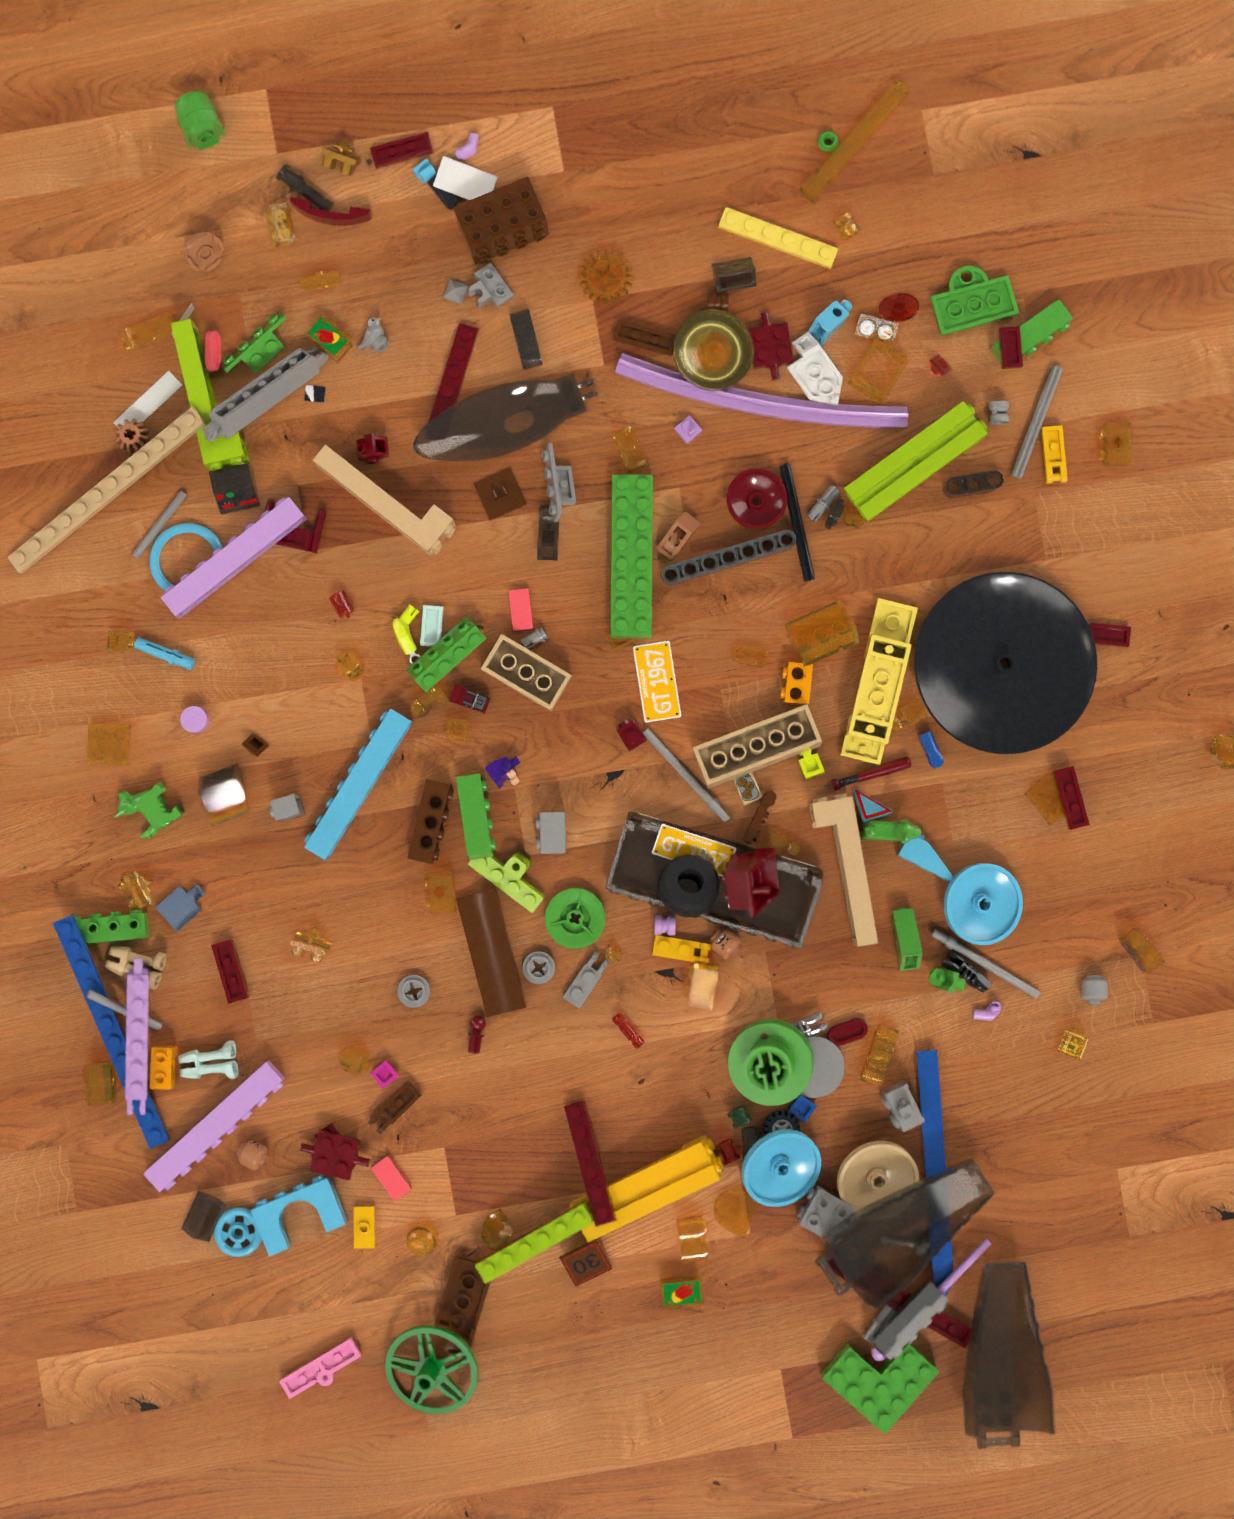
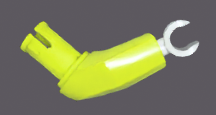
M409 604L399 618H394L392 627L397 642L405 655H410L409 661L413 664L412 658L414 656L420 658L421 656L415 653L417 647L410 634L409 624L419 611Z

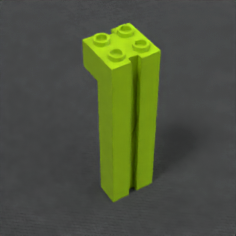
M191 319L171 323L190 408H196L206 422V425L196 432L204 465L215 474L226 472V469L234 467V469L246 467V464L251 462L246 441L240 438L239 432L228 439L221 436L212 442L205 438L203 429L211 422V410L217 406L209 372L205 365V355L199 330Z
M964 401L844 488L843 491L867 523L961 454H965L985 439L988 434L986 432L988 428L982 420H976L974 417L976 412L969 403L966 405Z

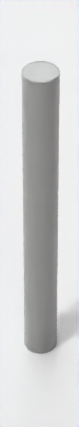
M180 491L150 529L132 553L134 557L139 559L187 496L184 492Z
M92 990L88 991L87 998L127 1016L126 1006ZM149 1018V1027L159 1031L162 1023Z

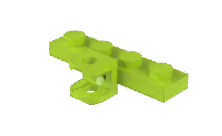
M520 852L515 853L505 865L494 856L470 860L468 863L469 866L531 913L535 911L545 895L521 878L528 870L531 861Z

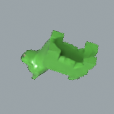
M158 782L153 788L135 795H131L128 791L119 792V802L117 804L119 812L114 815V818L141 812L150 823V827L140 837L151 839L152 835L155 836L158 830L169 826L173 820H177L185 812L179 804L172 810H167L168 807L165 805L166 802L163 801L164 798L160 797L166 788L161 782Z
M903 819L901 822H864L861 820L862 832H860V840L896 841L905 844L921 835V829L906 819Z

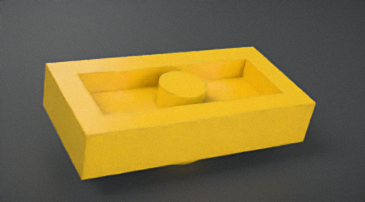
M375 1205L354 1206V1249L375 1248Z

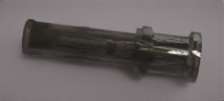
M287 164L279 170L276 176L278 181L282 180L290 187L291 191H297L306 199L311 200V203L321 210L330 211L333 202L304 181L303 176L294 173Z

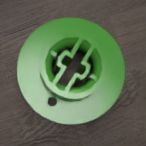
M763 1019L745 1027L736 1037L728 1057L729 1073L735 1087L749 1100L767 1106L782 1105L797 1098L807 1087L814 1067L812 1047L806 1036L794 1025L778 1019ZM761 1034H767V1036L761 1038ZM768 1056H769V1061H770V1063L765 1064V1063H766V1060H767V1058H768ZM775 1065L773 1072H771L770 1066Z

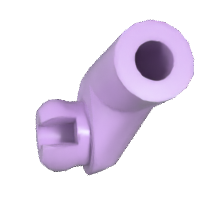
M469 134L468 144L457 148L455 151L458 159L465 160L475 155L479 135Z
M993 1001L984 1010L973 1009V1019L992 1021L1000 1014L1002 1010L1001 1003Z

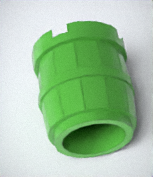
M192 91L177 99L175 102V113L179 127L182 129L185 141L190 149H193L192 146H197L198 150L210 148L220 142L218 138L221 135L224 138V127L219 122L217 111L206 94L201 91Z

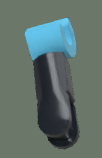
M427 158L412 170L422 183H428V186L440 198L447 209L453 210V207L457 206V199L452 193L433 186L437 173Z

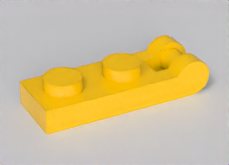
M1062 425L1042 427L1041 437L1045 483L1052 484L1053 481L1067 482ZM1059 467V473H1053L1052 468Z
M655 935L652 955L708 965V952L711 950L712 944ZM695 948L701 949L700 956H694Z

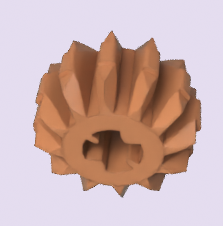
M125 419L124 426L118 424L121 430L114 431V434L118 436L115 442L120 444L119 448L121 450L126 449L128 453H131L134 448L135 452H137L139 446L143 447L145 445L144 441H149L150 438L146 436L149 430L144 428L145 424L143 422L137 423L136 419H132L130 423ZM133 432L135 435H133L134 438L131 440L129 434Z

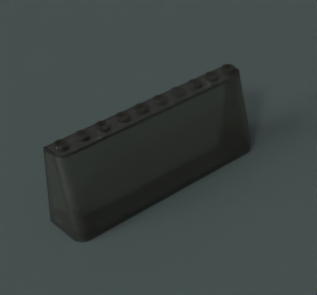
M628 812L605 889H609V892L616 895L621 893L628 895L633 900L639 901L642 899L648 901L652 906H664L658 895V880L661 871L671 860L652 854L662 824L736 848L735 854L755 852L756 848L637 812ZM776 855L780 894L771 903H767L755 917H750L749 910H730L729 902L725 901L726 883H723L722 876L718 875L720 888L715 903L706 913L692 918L701 917L712 924L721 923L732 930H744L751 936L761 935L771 942L780 941L784 942L788 947L796 948L797 946L801 948L823 883V870L813 865ZM681 879L678 881L679 887L684 892L696 893L700 891L697 883L693 880Z

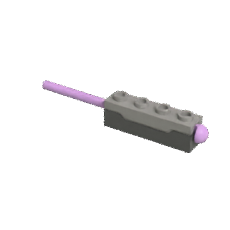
M985 1239L937 1288L930 1281L926 1280L870 1338L878 1347L877 1349L873 1347L871 1350L872 1357L875 1360L882 1361L886 1357L890 1360L897 1358L903 1352L902 1348L907 1342L909 1344L912 1343L918 1336L916 1333L921 1328H926L932 1322L931 1317L936 1312L939 1314L945 1309V1303L948 1301L944 1296L946 1290L991 1245L990 1241Z

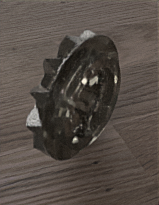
M838 499L835 502L825 523V528L830 530L832 526H836L845 508V505H843L844 500Z

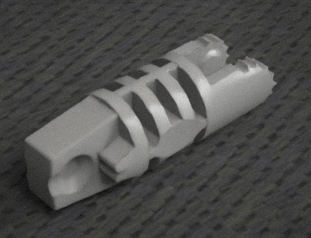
M821 1012L792 1023L806 1037L828 1028L824 1022L812 1027L809 1026L822 1019Z

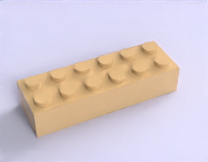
M806 704L693 747V754L706 787L709 789L821 746L822 740L809 707Z

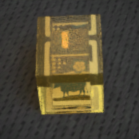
M1073 1027L1072 1031L1065 1029L1057 1052L1080 1061L1089 1038L1083 1036L1085 1032Z

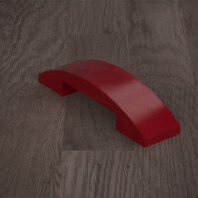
M290 197V202L295 210L307 218L323 224L349 226L372 219L370 209L350 206L349 214L313 209L311 200Z

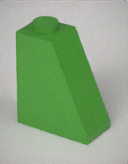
M906 907L898 908L892 913V925L899 971L920 969L923 953L913 908L908 909Z

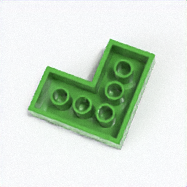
M847 1342L820 1372L822 1379L883 1434H886L935 1378L939 1370L908 1342L902 1348L903 1352L897 1358L887 1359L879 1369Z

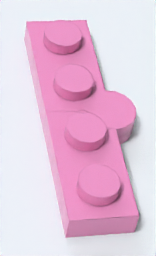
M352 1337L283 1377L279 1382L288 1398L291 1399L316 1382L322 1386L330 1385L334 1379V1372L358 1359L362 1354Z

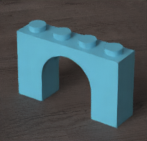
M323 1175L311 1179L313 1183L305 1185L303 1182L292 1187L294 1191L286 1193L284 1190L273 1195L275 1199L267 1201L265 1198L254 1203L255 1207L250 1211L269 1256L284 1251L291 1246L283 1226L282 1214L286 1205L293 1201L301 1200L312 1204L317 1209L326 1232L341 1227L348 1222L330 1176L325 1178Z

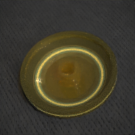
M709 309L697 312L684 321L674 339L673 355L678 370L688 382L704 390L719 391L736 385L747 374L753 361L754 346L748 329L737 317L722 310Z

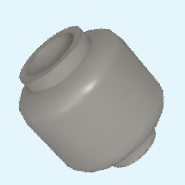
M1087 975L1086 979L1081 981V998L1088 1001V1005H1101V1001L1108 999V982L1103 979V976Z

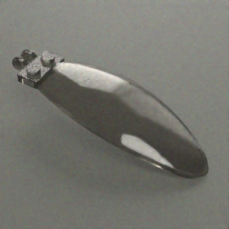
M574 373L555 380H527L495 386L461 400L431 420L416 436L413 448L422 457L440 461H474L506 455L539 441L559 427L565 420L586 413L587 409L584 401L597 397L598 392L592 391L582 396L580 389L592 386L594 381L590 379L577 384Z

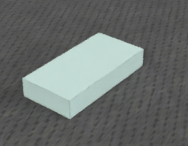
M423 605L420 646L432 647L441 639L443 606Z

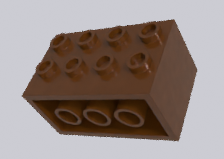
M528 177L453 207L457 224L475 265L486 264L494 257L505 256L511 250L516 248L522 249L528 243L542 241L549 235L546 217Z

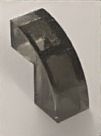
M540 504L537 560L558 561L560 518L558 522H553V516L549 513L550 504Z

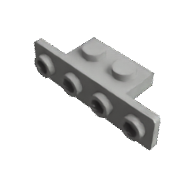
M547 443L545 450H542V461L545 462L544 478L548 481L547 497H550L551 502L549 513L553 516V522H558L562 514L561 505H575L576 496L571 466H556L553 444Z

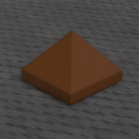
M254 733L242 743L243 747L250 754L257 757L269 747L266 742Z

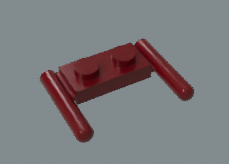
M269 498L267 500L265 511L274 509V499ZM323 509L318 511L314 532L295 528L275 545L317 554L326 511Z

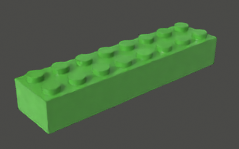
M612 475L611 639H651L653 475Z

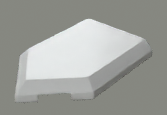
M821 345V349L806 359L801 357L787 367L809 400L838 405L843 376Z

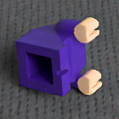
M516 756L510 761L507 757H503L485 767L487 774L499 789L504 786L503 783L506 780H510L512 785L520 782L515 773V766L520 763Z

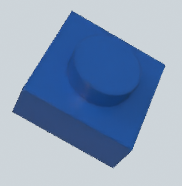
M800 1094L788 1111L806 1123L817 1106Z

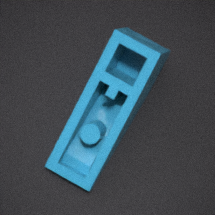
M920 835L918 838L911 839L909 842L901 845L896 854L897 856L950 883L953 875L931 845L924 840L925 836Z

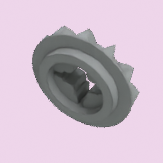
M536 951L525 958L523 973L530 982L543 984L548 982L554 975L555 963L547 953ZM533 960L538 962V964L546 962L542 968L545 975L539 971L531 973L535 968Z
M409 975L399 983L398 997L407 1007H420L427 1002L430 996V986L423 977ZM411 983L415 988H422L417 993V1000L413 994L406 995L411 990Z

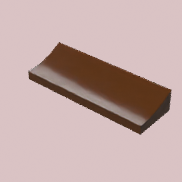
M496 888L457 898L456 901L486 1016L491 1017L526 1008Z

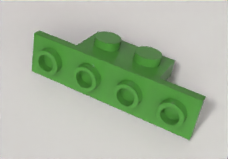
M281 313L272 315L267 320L268 324L263 328L260 327L252 334L253 337L248 342H242L238 346L236 353L228 355L222 361V369L228 372L242 359L252 372L256 374L285 348L272 331L287 318Z

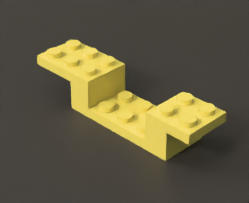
M880 598L877 599L863 657L865 658L853 712L848 719L840 756L880 765L884 747L889 742L912 646L909 643L917 607Z

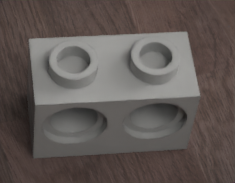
M291 794L270 801L269 812L276 821L283 822L305 815L300 795Z

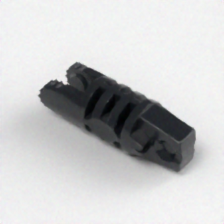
M949 950L947 954L948 959L942 962V966L947 970L959 973L958 978L965 979L970 987L976 988L982 993L986 992L992 983L979 970H976L974 966L967 963L966 960L955 952Z

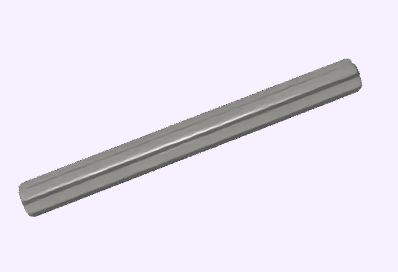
M1053 365L1051 367L1012 470L1011 476L1020 479L1023 476L1063 370L1059 366Z

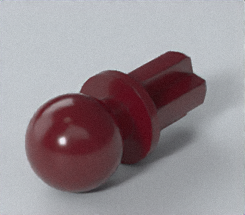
M474 1016L470 1020V1028L473 1032L468 1033L470 1035L469 1053H480L482 1037H484L481 1031L486 1026V1021L482 1016Z

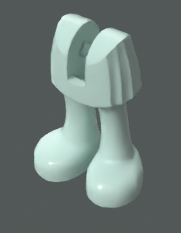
M229 1040L224 1043L222 1048L211 1052H199L195 1049L179 1055V1063L195 1062V1067L191 1068L190 1066L179 1069L180 1077L200 1079L203 1074L223 1073L230 1079L238 1078L239 1069L236 1061L203 1065L205 1061L235 1058V1042Z

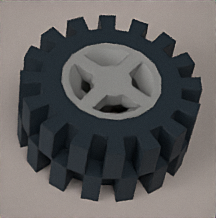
M779 1109L775 1112L772 1111L763 1123L764 1135L785 1129L801 1132L798 1119L787 1110Z

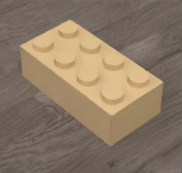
M503 634L500 635L481 667V670L550 712L553 711L572 679V675Z

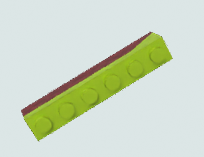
M584 1200L478 1260L475 1267L484 1283L490 1282L594 1222L592 1211Z

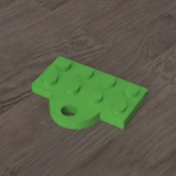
M974 266L959 268L950 278L948 292L930 297L940 336L1014 317L1019 314L1008 275L988 280L987 275L981 269ZM969 273L971 281L964 282L961 279V274Z

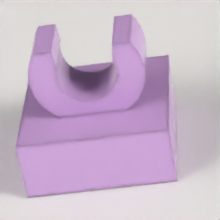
M690 415L674 428L686 444H689L703 431Z

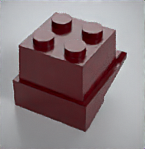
M756 848L755 852L731 854L729 862H726V870L722 874L723 883H726L727 886L725 901L729 902L730 910H749L750 917H755L767 903H771L780 894L775 848Z

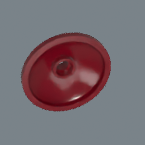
M749 469L737 475L731 482L726 496L727 507L733 519L740 525L749 529H764L772 526L782 517L787 506V492L783 482L774 473L764 469ZM754 498L759 499L760 503L755 505L753 504L752 500Z

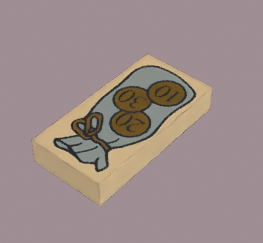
M752 772L733 779L743 805L763 798Z

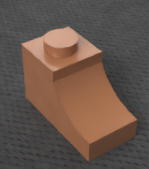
M685 511L675 521L656 549L672 561L694 535L701 523Z

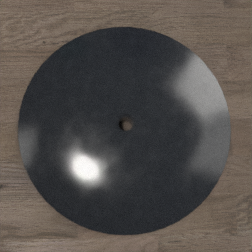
M995 572L976 576L962 582L947 592L934 605L924 620L918 634L914 655V671L918 690L924 705L937 724L949 735L963 744L980 751L995 754H1018L1036 750L1050 744L1066 733L1077 722L1087 707L1094 690L1097 675V652L1092 632L1085 617L1066 594L1050 583L1034 576L1015 572ZM1001 659L1008 661L1007 669L1001 668L999 664Z

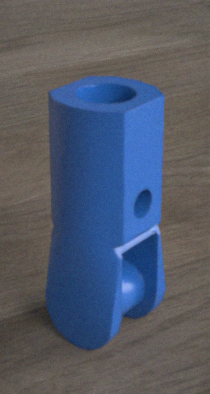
M929 731L918 736L929 765L932 768L942 766L944 760L932 732Z

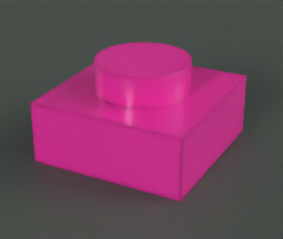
M385 1060L370 1073L382 1089L399 1076L388 1060Z

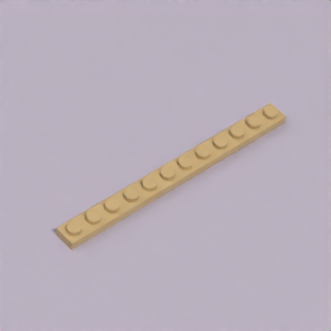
M191 407L8 556V559L18 573L23 574L204 427L206 422L196 408Z

